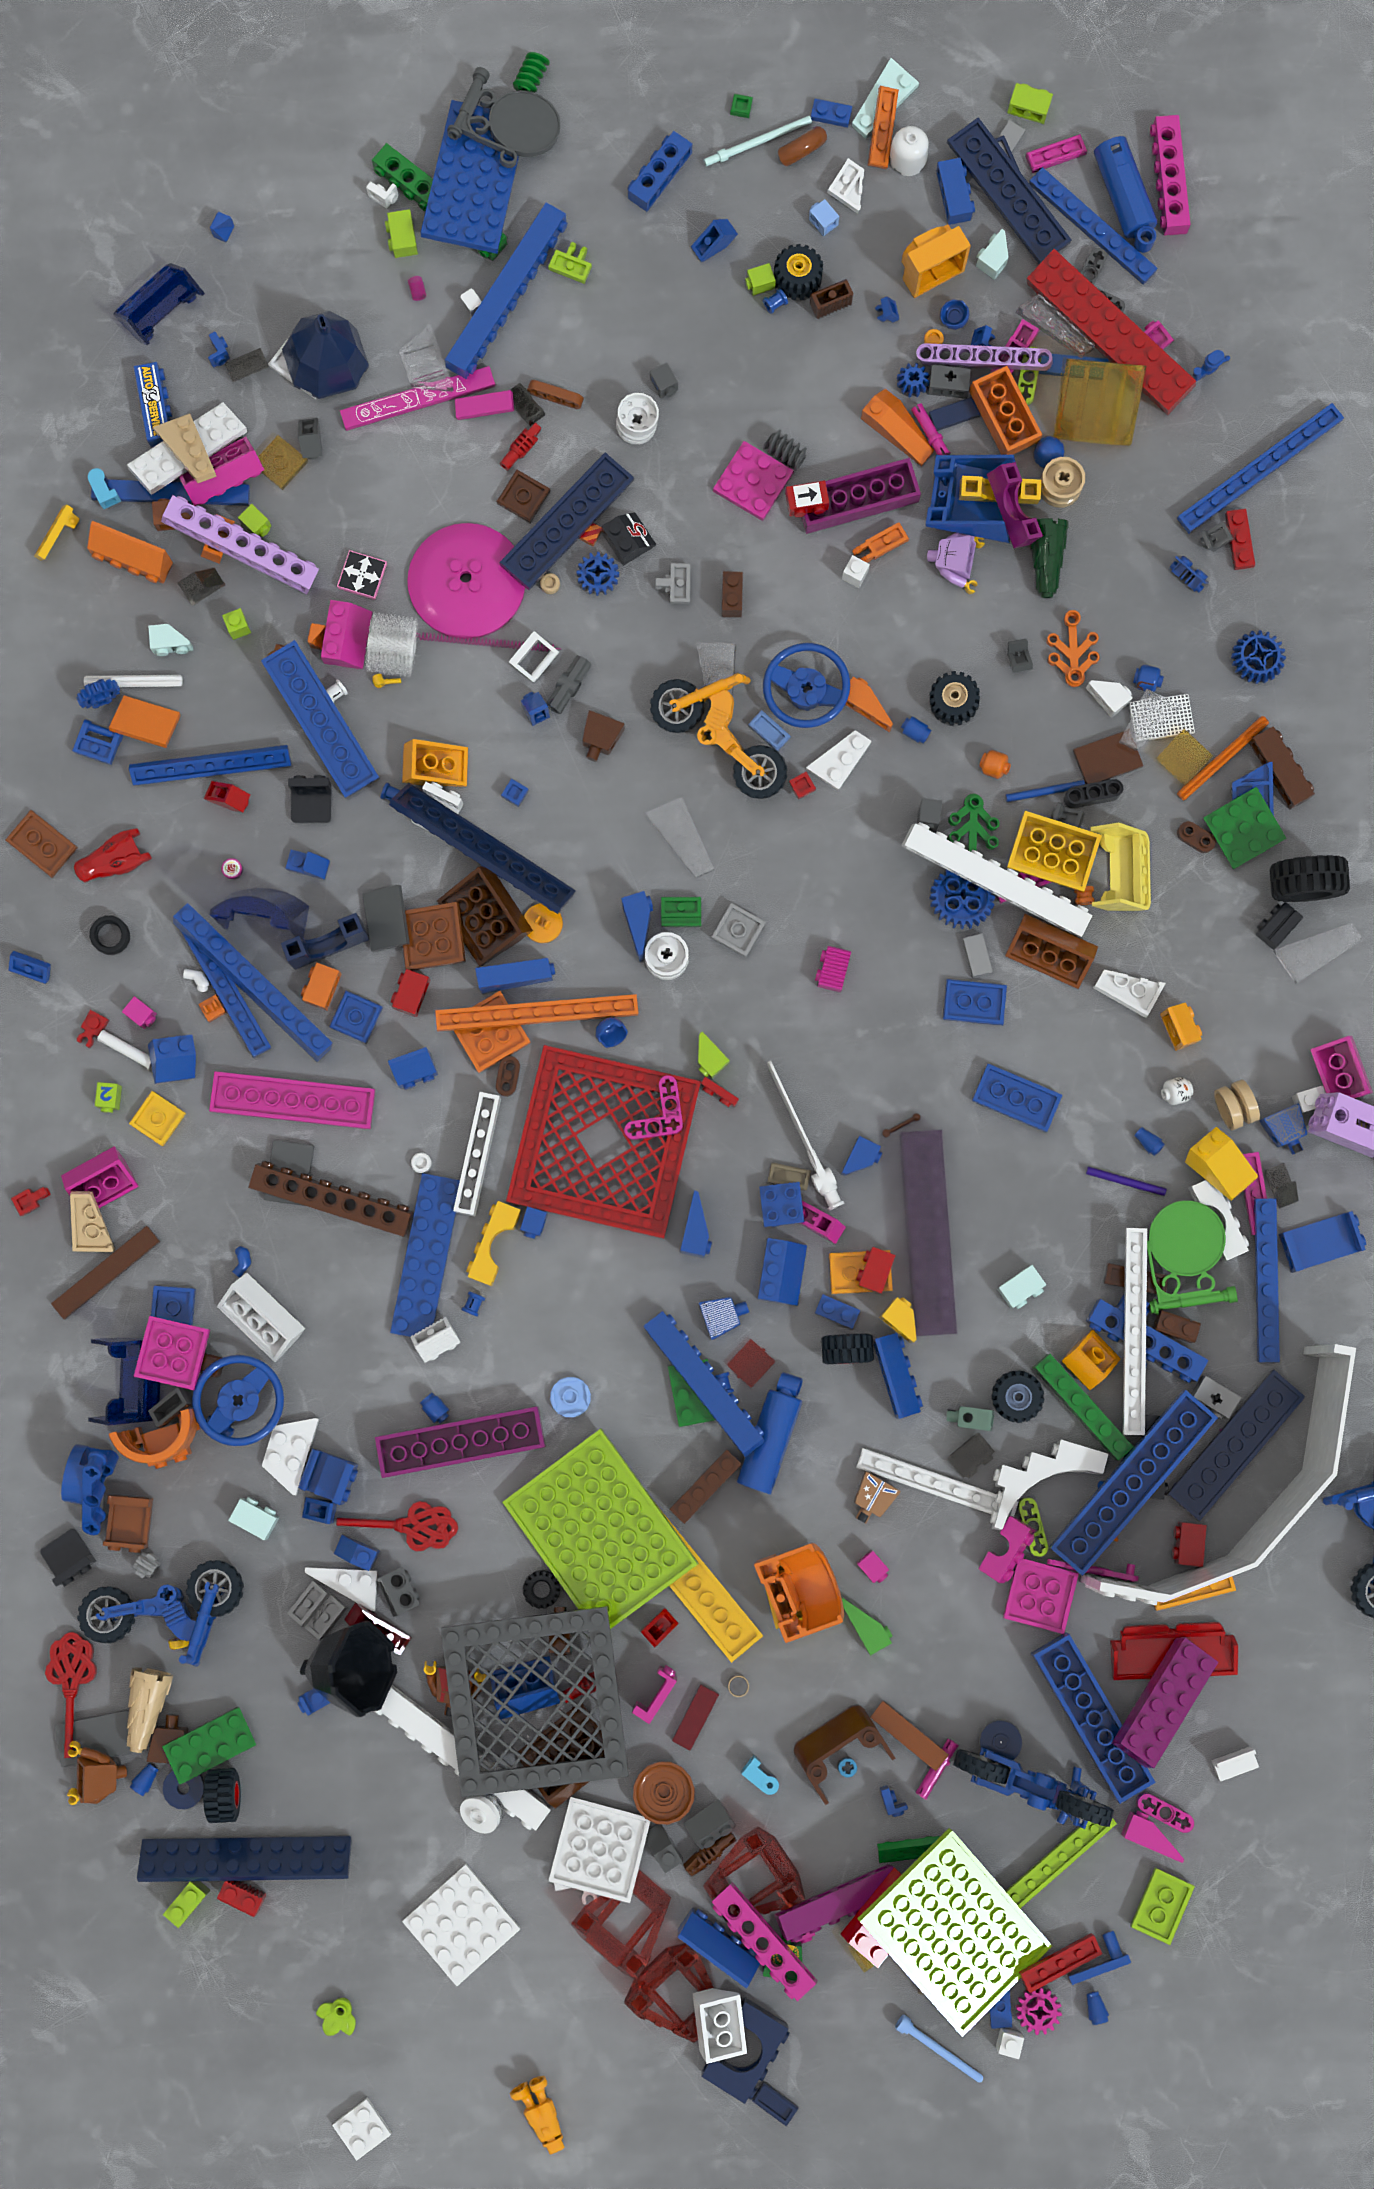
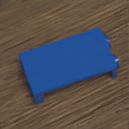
M1353 1211L1278 1234L1291 1273L1366 1250L1365 1237L1363 1234H1360L1358 1229L1360 1224L1357 1215H1354Z

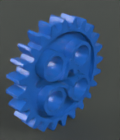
M945 870V876L940 873L938 876L939 880H934V886L930 890L932 894L929 899L934 900L930 905L931 907H936L934 914L940 913L939 920L945 918V925L952 922L953 928L960 924L962 930L965 924L971 929L973 923L979 926L980 920L985 922L986 915L990 916V909L994 907L993 901L995 896L991 895L993 893L948 870ZM948 886H954L957 890H950ZM968 886H973L976 891L969 890ZM954 904L957 908L951 909L948 905ZM968 905H974L977 909L972 910Z

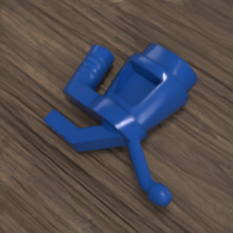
M1215 350L1205 357L1203 366L1201 368H1194L1193 378L1197 382L1206 375L1214 373L1222 363L1230 360V356L1228 355L1224 358V353L1221 350Z

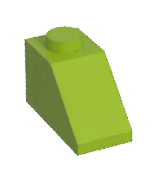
M702 1031L699 1034L698 1065L700 1068L698 1070L704 1077L709 1076L713 1079L729 1064L730 1060Z

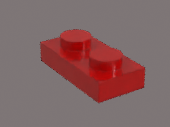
M707 1077L701 1082V1086L704 1087L702 1090L710 1096L715 1094L720 1097L719 1102L723 1105L735 1107L738 1103L739 1098Z

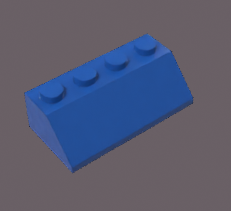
M894 1333L874 1339L873 1345L895 1418L901 1419L921 1412L920 1407H923L920 1395L916 1396L914 1388L917 1387L914 1375L910 1376L908 1371L911 1365L908 1356H904L902 1348H905L902 1336Z
M692 1908L678 1927L677 1937L747 1989L760 1965L755 1958L757 1954L752 1948L747 1949L743 1946L741 1939L736 1935L732 1934L730 1936L724 1932L725 1928L716 1921L712 1923L708 1920V1915L701 1909L696 1911Z

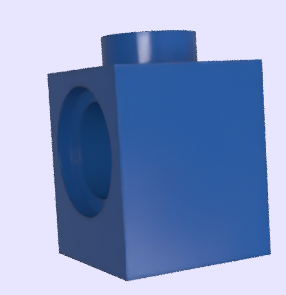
M527 1206L520 1228L524 1232L523 1236L535 1239L536 1236L541 1237L548 1213Z

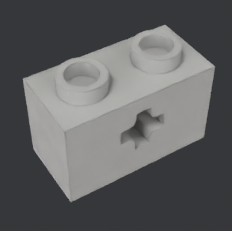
M1201 1376L1191 1394L1205 1407L1212 1410V1413L1220 1420L1222 1418L1229 1419L1241 1399L1240 1396L1207 1376ZM1211 1395H1217L1216 1399L1219 1401L1217 1403L1213 1402V1399L1210 1398Z

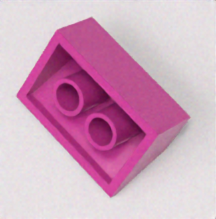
M330 600L321 659L324 664L363 669L372 611L349 602Z
M1346 1036L1310 1049L1326 1093L1340 1092L1354 1099L1373 1093L1352 1036Z
M115 1146L61 1175L64 1188L69 1196L71 1191H91L99 1208L139 1187L125 1159Z

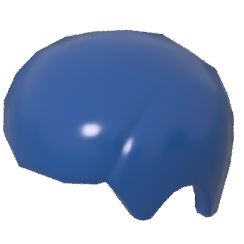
M955 299L946 302L940 312V319L943 325L953 330L963 328L970 316L969 307L964 301Z
M1052 436L1042 438L1037 443L1033 452L1035 462L1040 467L1045 468L1052 459L1064 456V445L1058 438Z
M610 1017L598 1024L595 1036L604 1047L609 1048L620 1044L626 1038L628 1031L621 1020Z

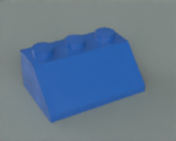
M767 1238L758 1300L798 1306L807 1245Z
M550 1656L543 1657L545 1660L551 1663ZM536 1660L528 1661L525 1663L531 1667ZM541 1660L534 1667V1670L542 1676L549 1669ZM518 1664L513 1672L522 1679L528 1672V1669L522 1664ZM504 1669L495 1670L492 1675L502 1681L508 1672ZM551 1670L546 1679L555 1685L557 1682L554 1671ZM531 1672L506 1705L520 1715L559 1704L560 1697L555 1690ZM512 1675L504 1682L511 1690H514L519 1683ZM491 1679L492 1692H494L499 1684ZM500 1687L495 1694L502 1702H505L510 1695L503 1687ZM494 1700L496 1710L498 1711L501 1705ZM505 1708L499 1713L500 1719L513 1716Z

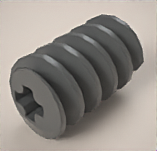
M779 429L776 433L770 435L763 449L769 448L768 452L770 454L775 452L776 458L782 456L781 461L783 463L788 461V466H794V471H797L806 458L807 448L805 447L800 451V443L793 446L794 439L792 438L787 442L788 435L785 434L783 437H780L781 430Z

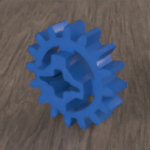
M597 552L595 557L592 553H589L590 558L583 557L584 564H578L580 569L576 572L577 576H579L578 583L582 584L583 590L588 588V594L596 591V596H599L600 591H602L606 595V589L613 591L612 584H618L616 579L619 577V572L616 571L618 570V564H614V558L608 560L607 553L603 557L600 556V552ZM602 563H604L605 565H607L609 568H605V567L602 565Z
M99 679L96 682L85 685V689L80 690L81 693L77 694L76 699L82 708L86 707L88 709L91 706L99 708L102 705L111 703L112 699L116 698V695L120 694L119 691L121 690L115 680L111 681L108 679L104 681V679Z

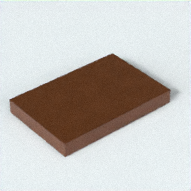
M1130 730L1073 749L1085 784L1109 780L1144 766Z

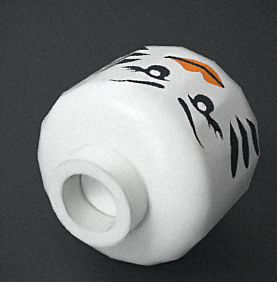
M1178 1077L1167 1080L1164 1083L1161 1095L1170 1105H1178L1190 1100L1193 1095V1087L1189 1080Z

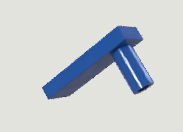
M1114 1931L1102 1934L1111 1959L1067 1975L1071 1985L1131 1963L1129 1955L1122 1954Z

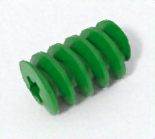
M527 53L513 82L514 89L516 91L537 92L536 86L540 85L539 79L544 77L542 73L546 72L547 68L545 66H548L550 61L539 53Z

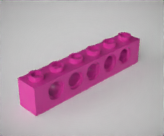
M1179 115L1156 116L1154 123L1150 126V136L1154 137L1152 154L1156 156L1154 173L1158 175L1156 191L1160 195V198H1158V210H1161L1162 214L1160 216V228H1163L1164 236L1187 234L1191 224ZM1164 155L1170 156L1171 159L1165 158ZM1168 192H1173L1175 195H1169ZM1170 210L1176 211L1177 214H1172Z
M733 1882L712 1901L714 1911L719 1916L723 1915L728 1920V1927L734 1933L738 1932L742 1937L741 1941L747 1949H753L757 1954L755 1956L757 1961L762 1966L766 1965L771 1970L769 1974L777 1983L780 1981L784 1985V1991L790 1999L795 1998L798 2002L816 1985L818 1980ZM736 1904L740 1908V1913L733 1915L729 1910L730 1905ZM745 1921H751L754 1924L753 1931L745 1930L743 1926ZM758 1938H766L769 1943L768 1947H760L758 1945ZM772 1955H781L783 1963L775 1964L772 1961ZM794 1971L797 1974V1980H788L786 1972Z

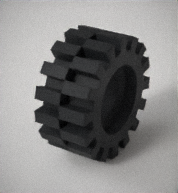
M544 1570L535 1571L525 1580L523 1596H525L526 1602L532 1607L545 1609L557 1601L561 1587L554 1574ZM540 1581L546 1582L550 1587L549 1594L543 1598L536 1596L534 1593V1586Z

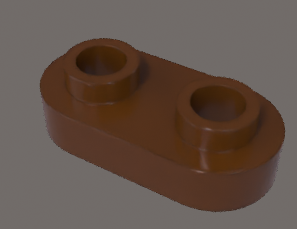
M1184 822L1177 830L1178 838L1200 853L1210 852L1216 844L1215 838L1211 833L1193 822ZM1185 829H1191L1192 834H1187ZM1207 839L1209 841V844H1203L1202 840Z
M507 1056L501 1060L496 1081V1090L504 1097L513 1095L518 1083L520 1063L512 1056ZM513 1064L514 1069L511 1071L507 1070V1065ZM506 1083L510 1084V1089L504 1090L503 1085Z

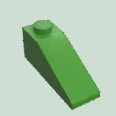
M842 1597L843 1608L870 1656L892 1644L889 1638L893 1636L887 1625L883 1627L880 1622Z

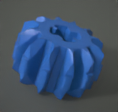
M908 363L906 368L902 367L900 369V374L897 375V380L899 381L897 387L902 388V394L908 392V397L910 398L912 393L918 397L920 392H926V387L929 386L930 381L928 380L929 372H924V366L919 369L917 363H915L914 367Z

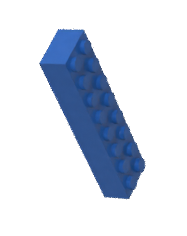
M1065 1632L1031 1652L1115 1800L1121 1804L1156 1783L1148 1768L1142 1766L1112 1743L1122 1727V1723L1070 1634Z

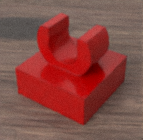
M807 772L789 781L798 800L816 790Z

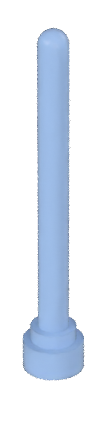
M903 2014L898 2019L895 2029L901 2034L909 2033L976 2082L980 2083L983 2081L982 2074L914 2027L908 2016Z

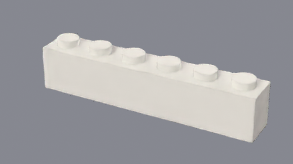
M484 1092L479 1093L453 1210L456 1213L476 1216L501 1097L498 1095Z

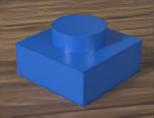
M511 779L501 797L519 807L529 789Z

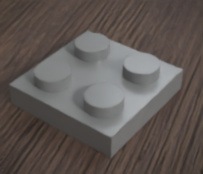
M731 903L711 938L746 958L766 922Z

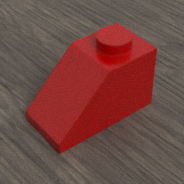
M211 781L204 799L229 810L243 813L244 809L248 806L251 794L232 784Z

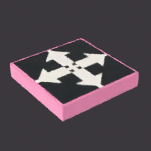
M349 550L337 588L375 600L387 567V561Z

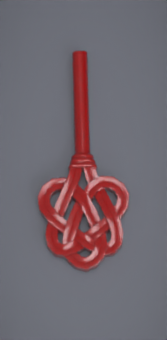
M423 1501L413 1503L409 1508L407 1518L402 1517L395 1519V1521L337 1517L336 1521L337 1526L386 1528L407 1534L406 1542L410 1549L414 1551H424L428 1547L436 1549L445 1548L459 1529L458 1523L452 1517L451 1511L447 1507H432L429 1503ZM418 1508L425 1509V1511L415 1514ZM427 1516L432 1517L423 1522L419 1521L420 1519L425 1518ZM410 1523H412V1524L414 1525L413 1528L404 1526V1525L410 1524ZM436 1524L438 1528L434 1530L428 1526ZM448 1525L451 1526V1530H450V1531H448V1529H447V1526H448ZM419 1531H422L423 1533H425V1534H427V1535H429V1536H431V1537L428 1538V1537H426L425 1535L419 1533ZM414 1539L422 1542L423 1544H416Z
M75 1632L65 1634L60 1640L55 1641L51 1645V1661L46 1666L45 1671L49 1682L62 1685V1692L66 1698L64 1758H72L68 1755V1750H73V1747H70L69 1744L73 1741L74 1698L78 1694L79 1685L90 1683L97 1674L96 1665L92 1661L94 1653L93 1644L89 1640H84L80 1634ZM71 1653L74 1654L72 1662L69 1656ZM54 1669H55V1671H56V1673H57V1675H58L59 1678H57V1677L54 1675Z

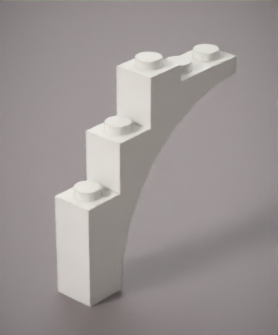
M1059 1440L1057 1444L1054 1443L1052 1446L1051 1455L1053 1458L1033 1452L1025 1456L1022 1463V1468H1025L1024 1471L1001 1465L999 1469L996 1468L993 1475V1481H996L994 1486L1001 1488L1002 1491H998L995 1503H998L997 1510L992 1512L990 1523H993L991 1529L1003 1530L1007 1516L1016 1501L1040 1480L1067 1472L1102 1475L1108 1454L1068 1441Z

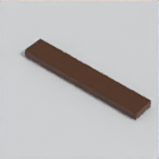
M149 1226L144 1227L53 1301L51 1305L65 1320L161 1241Z

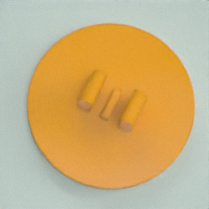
M541 903L529 908L524 915L533 930L527 936L537 943L553 941L562 930L563 920L560 912L557 914Z

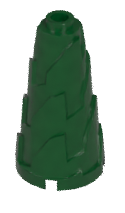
M1053 518L1037 519L1043 536L1031 543L1030 547L1033 554V568H1035L1038 594H1041V598H1053V594H1057V589L1059 588L1060 569L1063 565L1064 549H1066L1069 522L1068 520L1058 518L1057 524V521H1053Z

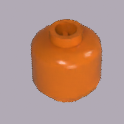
M990 750L988 753L985 752L980 761V768H982L983 774L996 779L1001 778L1004 774L1007 775L1011 767V763H1008V756L995 750Z

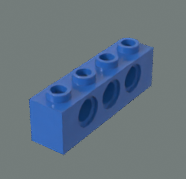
M675 131L670 136L667 135L662 142L661 148L653 152L648 165H644L641 168L638 178L630 182L627 188L628 199L647 212L690 157L693 144ZM667 154H673L674 156H673V157H667L666 155H667ZM659 168V169H662L663 171H661V172H656L655 170ZM646 183L651 184L650 187H645L643 185Z

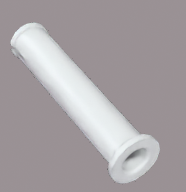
M105 1030L100 1032L97 1041L147 1067L148 1071L152 1069L148 1054Z

